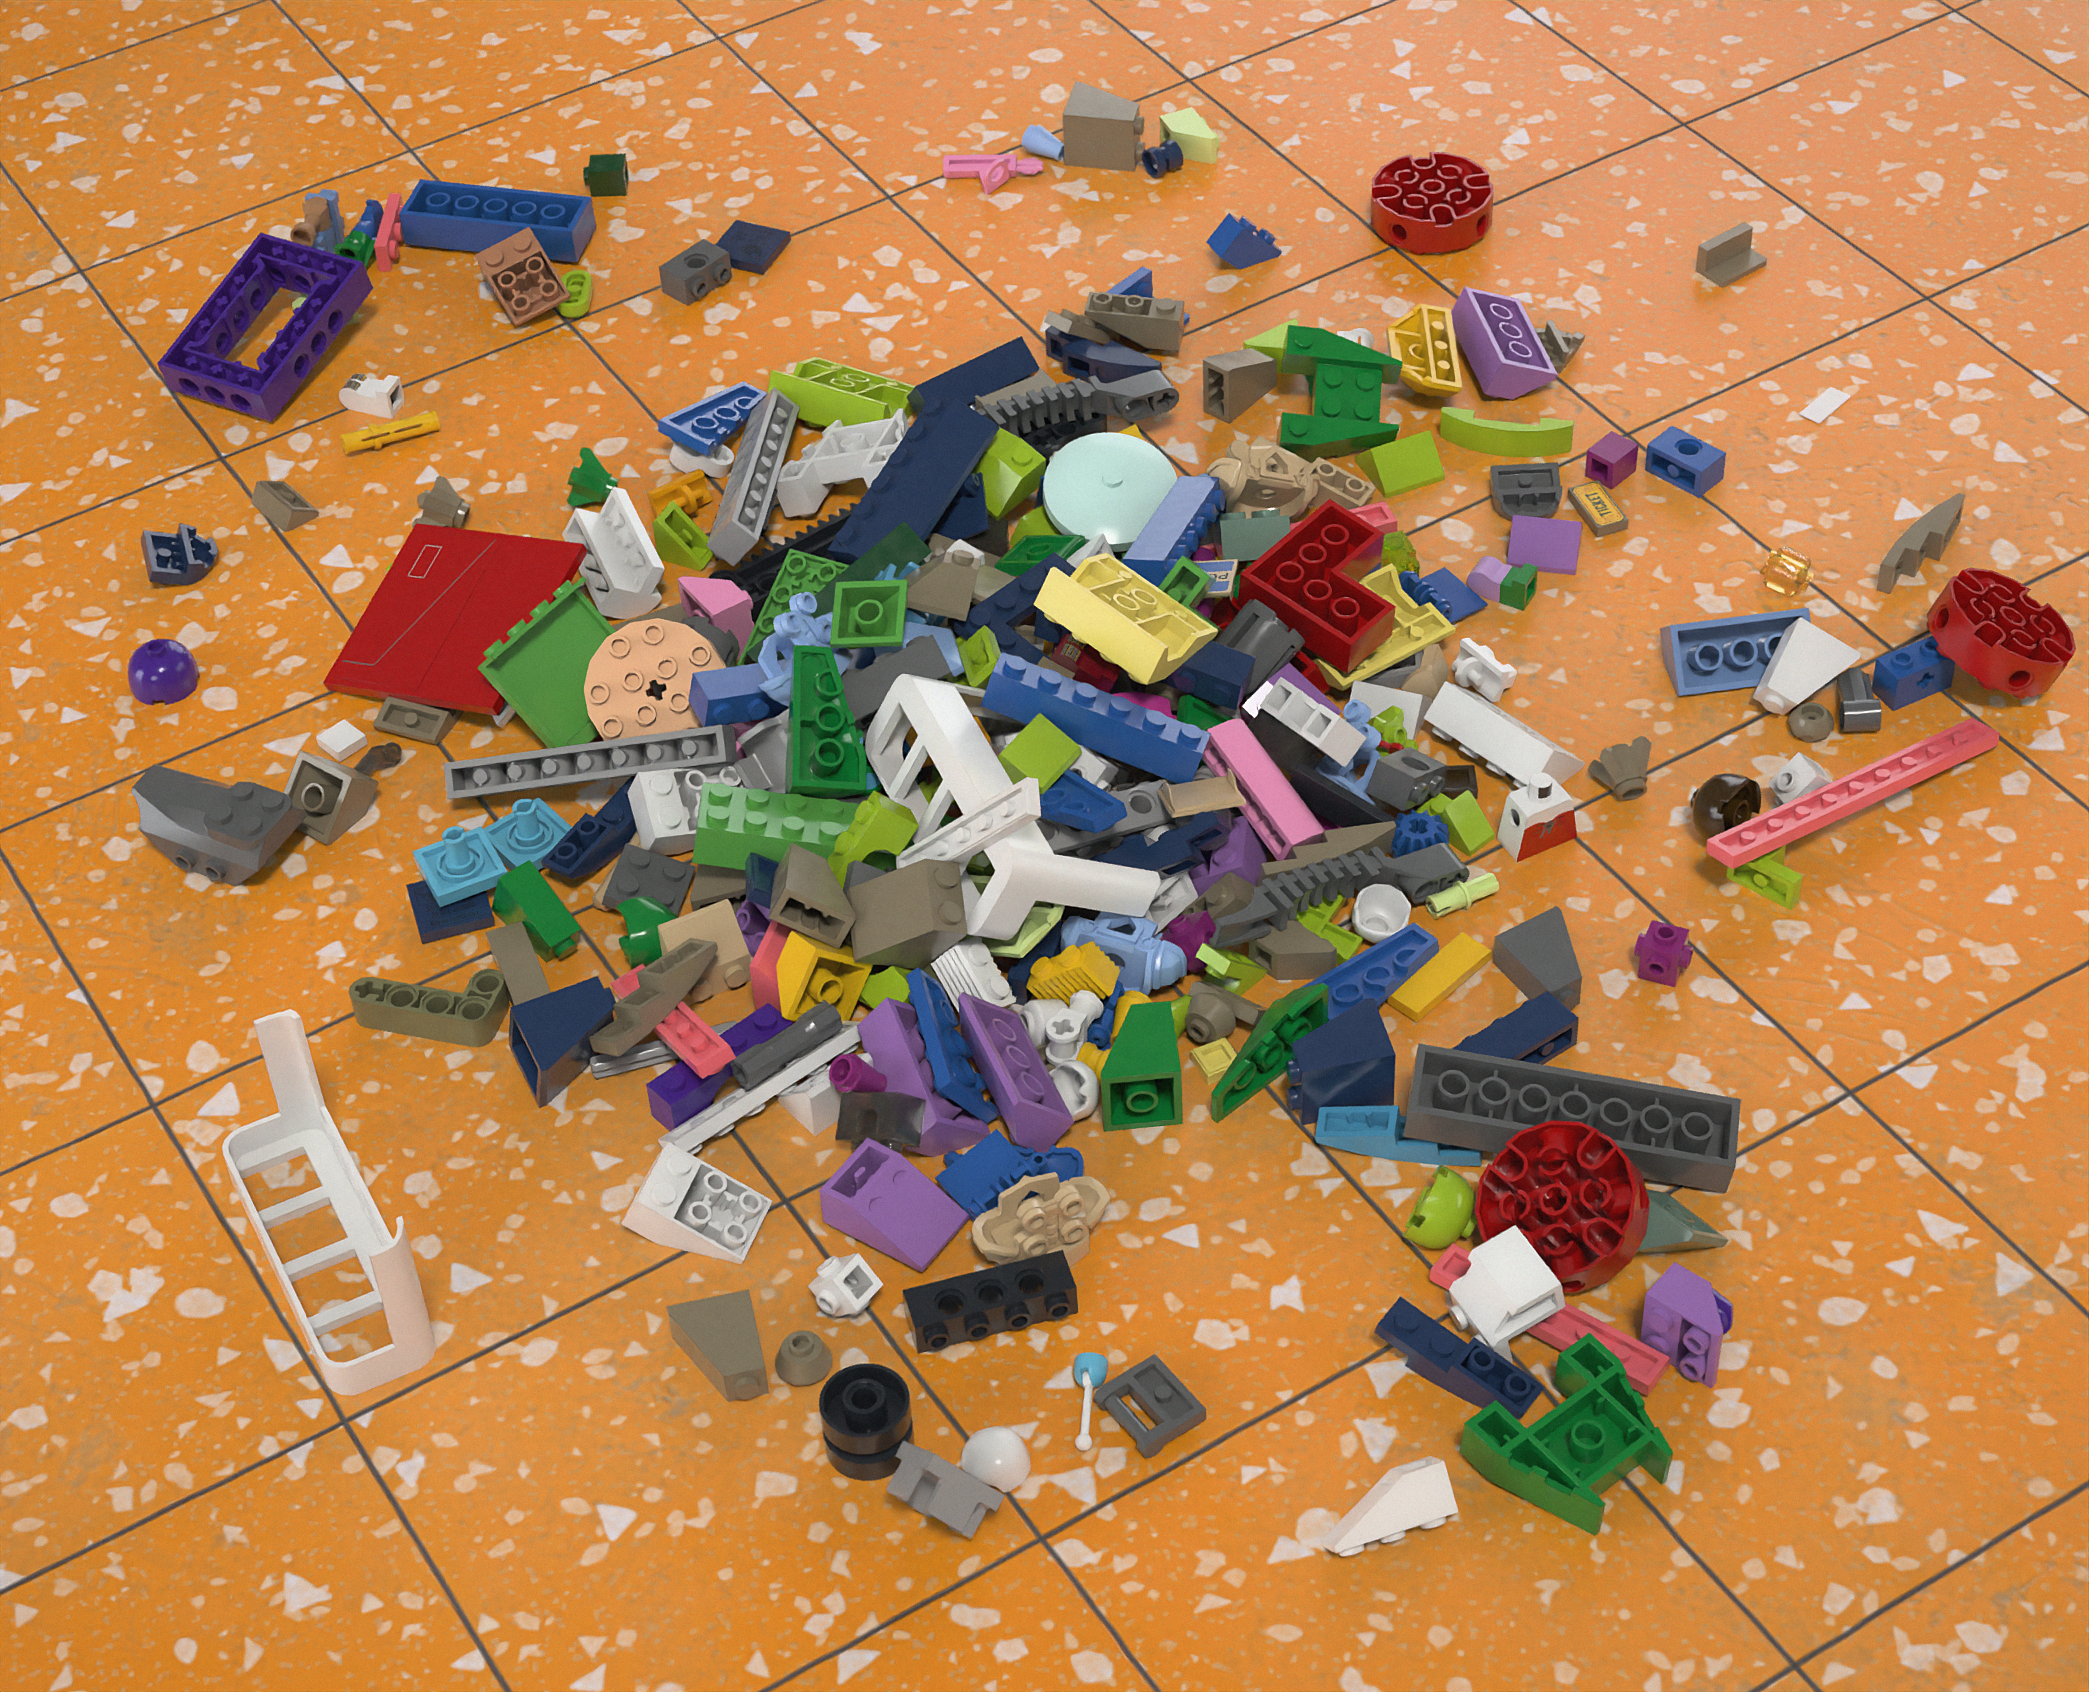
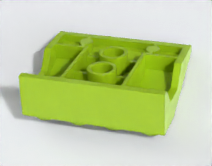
M813 357L798 362L792 375L772 370L770 373L767 394L775 387L799 406L796 418L805 420L804 423L811 427H829L836 420H841L843 427L889 419L893 418L896 411L901 408L908 420L914 412L906 398L914 389V385L822 358Z

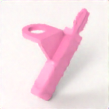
M1016 154L946 155L943 157V175L945 178L979 177L984 193L987 195L1005 183L1009 178L1017 177V172H1022L1024 175H1030L1031 173L1034 175L1038 171L1043 170L1042 161H1038L1035 158H1024L1021 161H1017Z

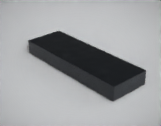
M1302 762L1299 763L1289 781L1309 809L1341 828L1396 821V818Z

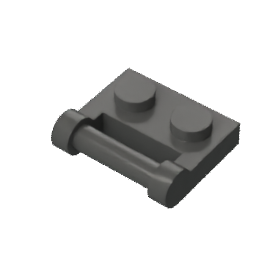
M1156 1354L1107 1382L1094 1395V1401L1104 1411L1109 1410L1137 1441L1136 1447L1145 1458L1154 1457L1162 1450L1165 1444L1206 1420V1408ZM1129 1393L1158 1426L1149 1430L1121 1397Z

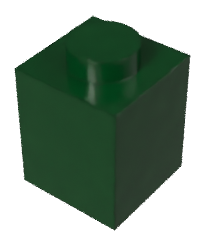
M626 154L590 155L589 165L584 167L583 176L584 184L590 185L591 197L627 196L629 172Z

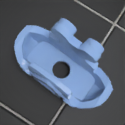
M810 592L798 593L790 598L789 606L791 612L782 613L774 618L773 624L776 632L763 641V647L758 657V662L768 677L767 681L758 686L770 698L788 707L790 702L793 646L831 647L830 637L833 612L814 619L811 613L816 611L817 601ZM831 648L841 676L850 664L853 654L848 648ZM777 651H781L787 660L782 669L777 662Z
M1353 699L1345 705L1343 716L1347 719L1346 722L1367 738L1346 767H1343L1304 739L1293 745V751L1298 765L1302 762L1372 805H1375L1376 803L1370 799L1366 790L1377 759L1382 758L1375 749L1381 741V733L1373 726L1366 724L1370 719L1371 709L1363 702ZM1362 764H1368L1364 776L1357 780L1354 770Z
M1101 911L1095 921L1081 918L1080 916H1070L1062 924L1061 953L1070 945L1079 947L1094 941L1095 946H1099L1100 951H1104L1105 956H1109L1110 961H1114L1115 966H1119L1120 972L1117 980L1123 984L1125 992L1133 990L1148 996L1152 988L1159 989L1161 986L1171 985L1187 973V959L1183 950L1173 943L1165 940L1161 941L1160 937L1163 933L1158 932L1155 935L1158 924L1145 917Z

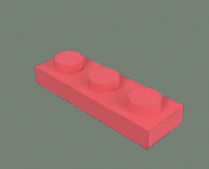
M389 193L375 241L374 249L379 272H391L394 259L399 258V241L404 240L399 216L404 206L401 193Z

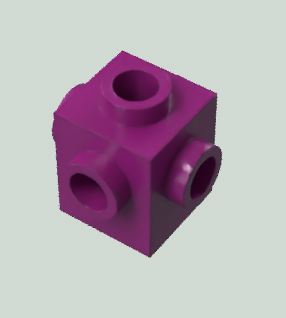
M1208 911L1182 915L1171 920L1167 924L1168 929L1160 937V940L1173 943L1183 950L1187 959V970L1198 972L1206 968L1208 964L1197 958L1196 954L1202 943L1209 944V939L1214 937L1216 926Z
M1652 920L1647 933L1639 934L1635 946L1634 955L1640 957L1638 978L1676 987L1682 969H1688L1692 959L1693 947L1688 946L1689 929Z

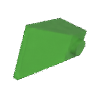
M908 580L836 582L830 637L831 648L903 646L909 587Z

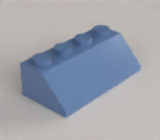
M1809 608L1676 624L1660 628L1664 664L1677 696L1758 686L1785 629L1800 617L1811 623Z

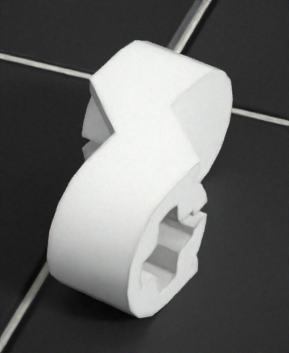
M674 442L669 458L674 466L685 473L701 469L709 476L722 478L728 474L734 460V454L727 446L721 444L707 457L682 443Z

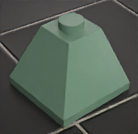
M1646 1189L1650 1200L1647 1233L1637 1251L1657 1254L1725 1247L1729 1241L1726 1237L1671 1195L1665 1192Z

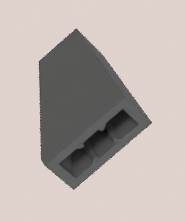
M1557 906L1495 936L1493 963L1528 999H1534L1548 991L1569 1010L1580 1004L1582 975L1562 911Z

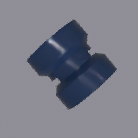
M1172 139L1162 142L1158 148L1150 147L1142 153L1143 165L1152 178L1164 175L1166 170H1176L1182 167L1184 163L1182 151L1179 145Z

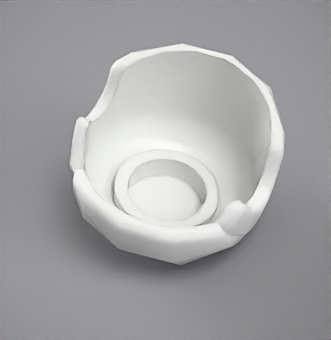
M1370 885L1363 888L1357 896L1352 910V925L1360 937L1377 944L1407 927L1411 904L1402 891L1391 885Z
M1077 1060L1062 1061L1049 1074L1053 1077V1082L1074 1121H1077L1094 1112L1099 1101V1082L1094 1071L1085 1063Z
M993 1426L976 1431L970 1436L961 1453L963 1471L987 1485L999 1488L1004 1493L1013 1490L1023 1483L1031 1470L1030 1454L1024 1442L1012 1430L1002 1426Z

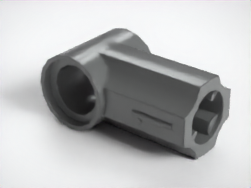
M1858 667L1848 668L1844 673L1839 674L1837 678L1841 731H1879L1881 727V704L1879 699H1874L1869 674L1864 673Z

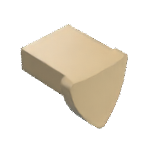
M1439 644L1425 647L1420 668L1413 671L1403 681L1400 690L1432 698V701H1434L1444 682L1447 681L1449 667Z

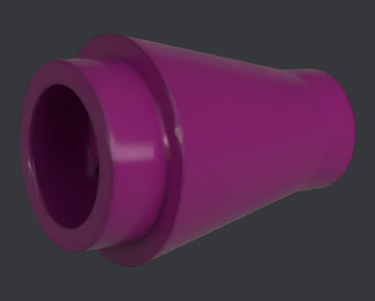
M853 1053L838 1056L834 1059L829 1069L830 1081L841 1092L879 1096L885 1091L887 1086V1078L884 1074L876 1071Z

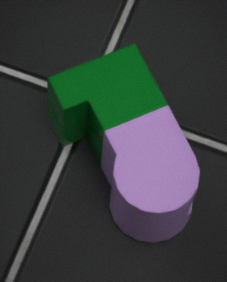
M1485 556L1478 561L1468 575L1467 584L1472 591L1481 597L1524 611L1536 594L1538 566L1525 563L1520 569L1503 564L1494 557Z

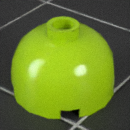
M1441 1164L1431 1176L1436 1179L1433 1186L1424 1187L1406 1223L1405 1227L1408 1229L1402 1235L1418 1245L1433 1249H1443L1451 1246L1460 1236L1468 1238L1477 1223L1476 1215L1472 1214L1476 1201L1472 1187L1458 1173Z

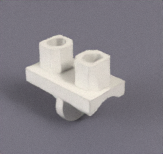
M1470 638L1461 639L1459 655L1451 666V669L1455 672V681L1462 687L1471 685L1491 702L1500 701L1503 690L1513 686L1517 670L1509 664L1502 665L1494 657V652L1486 645L1478 646Z

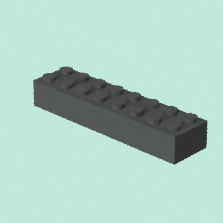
M1418 1043L1412 1070L1403 1137L1500 1153L1507 1147L1505 1143L1519 1131L1547 1121L1582 1122L1597 1129L1600 1133L1611 1137L1642 1173L1644 1179L1726 1193L1736 1167L1741 1099Z

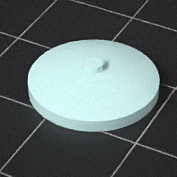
M1095 433L1071 441L1055 454L1045 472L1043 502L1050 520L1064 535L1085 536L1087 544L1097 535L1104 533L1112 552L1128 551L1177 481V476L1168 459L1146 441L1121 433Z

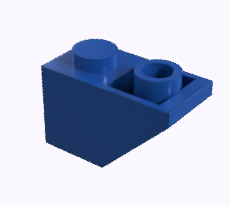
M1230 213L1227 214L1206 241L1221 259L1238 269L1277 258L1282 253L1274 244L1276 238L1264 228L1258 231L1256 230L1257 226L1245 216L1238 219Z

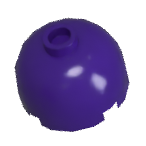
M156 639L146 642L133 652L129 660L128 682L131 692L137 700L147 705H154L153 700H164L165 705L176 703L188 697L198 686L196 681L199 677L197 663L189 649L175 640Z

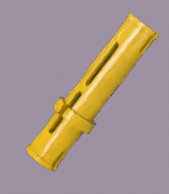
M435 410L429 413L403 418L378 426L372 423L366 429L341 434L340 438L345 454H350L351 452L374 447L375 450L380 449L382 444L435 430L438 431L440 430V423ZM419 424V426H417V427H413V428H409V429H406V430L394 432V431L397 430V429H401V428H405V427H409V426H412V425ZM385 432L387 433L386 435H382V436H379V437H374V438H370V439L361 441L362 438H366V437H370V436H375V435L382 434V433H385Z

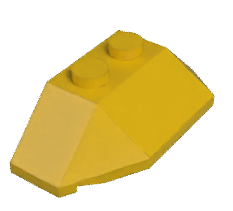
M1419 303L1413 308V311L1403 315L1388 326L1386 336L1389 356L1403 362L1399 378L1415 392L1423 393L1427 396L1449 398L1460 393L1462 390L1451 309Z

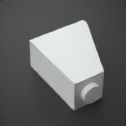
M1800 617L1785 629L1752 698L1761 702L1768 711L1784 715L1860 658L1861 653Z

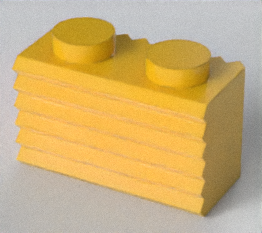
M1094 941L1079 947L1070 945L1060 955L1050 959L1046 956L1038 959L1031 967V975L1026 988L1037 999H1059L1064 1001L1069 1008L1071 996L1079 990L1092 992L1099 1000L1101 998L1104 999L1106 996L1110 997L1114 991L1120 969L1119 966H1115L1114 961H1110L1109 956H1105L1104 951H1100L1099 946H1095Z

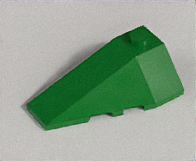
M793 646L785 794H800L805 797L819 799H837L866 792L867 755L863 743H860L855 728L856 722L852 711L849 710L843 692L844 685L831 647Z
M1320 983L1294 989L1284 998L1277 999L1271 1004L1212 1091V1120L1219 1123L1287 1071L1286 1061L1292 1060V1043L1328 1022L1329 987L1326 984Z

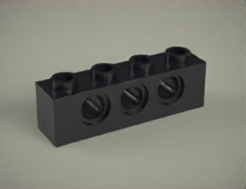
M1063 1250L902 1290L905 1316L918 1354L931 1350H941L947 1346L970 1340H981L987 1336L1010 1330H1020L1029 1325L1049 1320L1063 1319L1078 1313L1077 1287Z

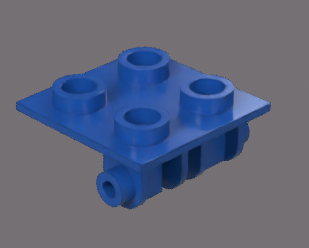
M1445 567L1421 579L1416 572H1409L1407 570L1403 571L1399 576L1402 589L1418 606L1430 602L1451 624L1487 606V603Z
M996 1129L937 1175L935 1179L957 1204L969 1214V1217L975 1221L981 1213L998 1207L1000 1193L1016 1185L1024 1175L1030 1177L1039 1176L1037 1172L1040 1171V1168L1032 1158L1025 1160L999 1130ZM1030 1190L1022 1201L1037 1196L1039 1193Z

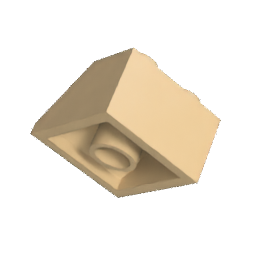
M728 899L657 926L662 956L690 938L717 943L718 951L698 981L682 999L687 1006L751 981L749 968L751 964L750 953Z

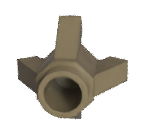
M438 476L432 491L425 490L424 493L421 492L418 495L417 504H419L420 509H423V514L421 518L414 520L412 527L414 528L415 524L418 523L443 527L449 526L452 528L455 526L462 529L470 513L471 504L464 502L465 500L459 497L446 477Z
M1640 736L1633 740L1631 746L1617 744L1611 748H1604L1599 758L1600 761L1594 759L1589 765L1588 772L1609 785L1612 791L1618 794L1620 800L1636 799L1647 792L1646 771L1652 743L1646 737Z

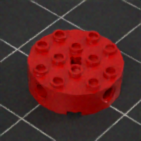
M1429 152V157L1414 159L1412 154L1397 157L1381 166L1372 178L1371 225L1378 235L1384 239L1385 243L1408 249L1415 255H1423L1426 252L1444 253L1452 250H1466L1470 248L1471 244L1483 238L1492 225L1493 184L1490 182L1489 174L1485 168L1467 157L1446 152Z
M1972 567L1962 570L1959 575L1953 576L1927 613V627L1937 641L1938 645L1936 648L1942 656L1952 659L1961 669L1977 678V682L1984 689L1989 691L1998 689L2012 694L2018 699H2025L2027 696L2034 697L2047 692L2073 657L2076 646L2072 631L2061 615L2049 603L2042 607L2036 600L2027 595L2031 589L2017 580L1992 570Z
M1547 1121L1519 1131L1505 1143L1507 1147L1496 1156L1492 1165L1488 1163L1479 1179L1475 1213L1484 1242L1516 1225L1559 1280L1563 1293L1575 1294L1605 1284L1632 1261L1647 1233L1650 1200L1642 1173L1611 1137L1600 1133L1597 1129L1582 1122Z

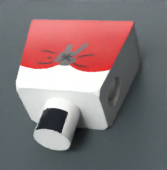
M1544 772L1534 773L1530 777L1528 786L1513 791L1507 796L1497 840L1516 862L1577 838L1573 801L1570 795L1549 774Z

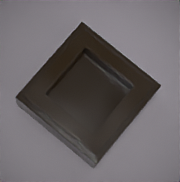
M1446 766L1443 774L1445 784L1441 793L1454 800L1466 790H1469L1474 798L1478 799L1475 766Z

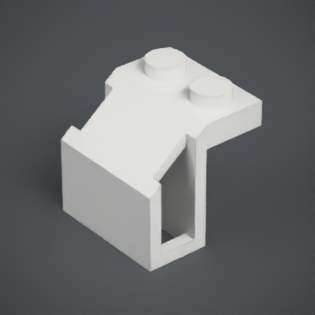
M1516 1225L1473 1249L1468 1256L1472 1265L1466 1275L1454 1281L1449 1288L1453 1307L1449 1308V1313L1456 1326L1461 1331L1467 1328L1473 1336L1471 1340L1474 1337L1511 1363L1513 1361L1508 1340L1566 1307L1561 1283Z

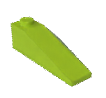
M1000 428L970 472V474L980 472L983 474L987 513L998 521L1038 489L1040 477L1045 475L1046 458L1021 438Z

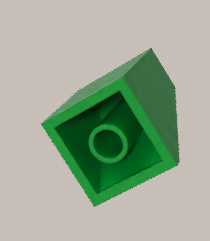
M1170 1001L1132 1004L1101 1071L1104 1132L1183 1124L1182 1074Z

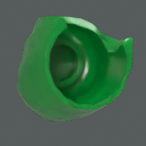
M648 896L634 897L617 905L616 909L621 912L628 931V936L623 935L619 938V944L624 952V956L629 960L631 969L636 968L640 964L647 967L661 958L662 951L657 926L676 919L678 916L663 903Z

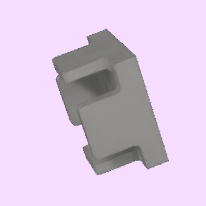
M789 708L775 718L760 722L737 739L747 758L737 761L734 764V768L746 788H759L769 792L785 794Z
M903 1441L895 1457L901 1460V1463L886 1489L887 1492L896 1496L897 1499L930 1518L935 1517L949 1525V1528L968 1538L974 1535L986 1511L989 1508L997 1511L1005 1497L1002 1493L938 1455Z

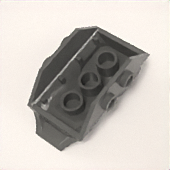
M156 764L136 782L131 791L140 812L138 830L174 865L185 871H192L207 876L213 881H221L232 886H237L258 872L309 815L303 809L293 806L292 800L288 795L252 782H238L232 786Z

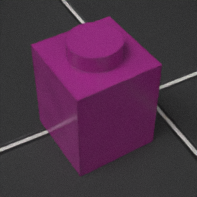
M1611 431L1587 450L1585 476L1594 481L1599 480L1603 486L1612 490L1636 471L1639 444Z

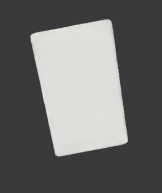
M1829 387L1801 411L1799 415L1816 423H1821L1851 396L1833 387Z

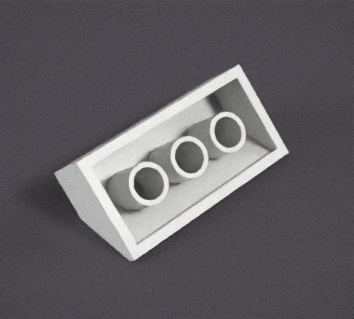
M1447 681L1444 682L1424 716L1425 720L1435 725L1432 732L1450 742L1452 738H1455L1461 742L1459 749L1475 759H1478L1479 755L1488 760L1485 765L1486 767L1501 776L1509 773L1515 777L1513 784L1520 789L1528 786L1531 775L1537 772L1549 774L1561 785L1585 765L1584 761L1482 696Z

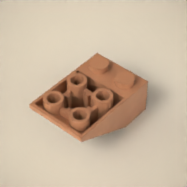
M530 227L475 255L485 279L516 327L571 298Z

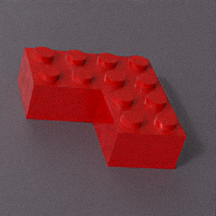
M1329 499L1240 573L1238 603L1244 606L1250 599L1252 601L1254 599L1260 601L1276 613L1275 616L1289 628L1288 633L1294 628L1305 640L1303 646L1348 674L1392 636L1396 606L1358 582L1381 562L1384 532Z

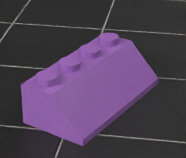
M1468 287L1463 288L1451 311L1453 328L1485 394L1493 398L1515 399L1556 379L1558 374L1520 299Z
M962 992L958 997L961 1036L968 1043L972 1052L970 1059L977 1065L987 1089L991 1092L996 1102L997 1112L1004 1118L1010 1130L1009 1136L1017 1146L1025 1149L1032 1147L1034 1151L1047 1152L1051 1145H1054L1075 1121L1018 1013Z
M887 997L857 1025V1028L862 1038V1046L865 1052H869L873 1059V1068L884 1074L887 1078V1086L883 1093L887 1101V1109L893 1116L900 1133L899 1139L906 1150L931 1157L978 1144L991 1134L985 1122L949 1097L947 1099L943 1098L935 1089L933 1084L935 1076L932 1065L925 1056V1049L927 1048L924 1037L916 1024L919 1019L915 1007Z

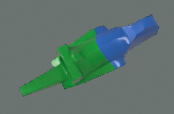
M368 199L365 202L366 208L349 235L345 237L344 242L341 244L337 243L334 247L336 255L363 262L366 271L376 260L374 245L384 214L379 201Z

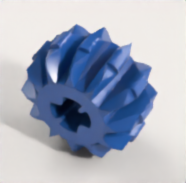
M1411 809L1409 815L1398 813L1395 821L1396 830L1388 854L1393 855L1395 859L1439 843H1447L1449 845L1448 826L1441 821L1440 815L1430 816L1428 810H1425L1423 813H1416Z

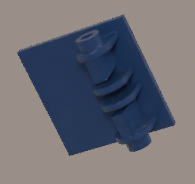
M981 472L968 475L930 533H937L957 541L990 530L983 474Z

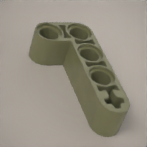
M484 969L475 973L463 993L374 977L360 978L353 982L349 988L356 1022L360 1026L469 1047H482L489 1044L495 1038L510 1006L503 974L495 969Z

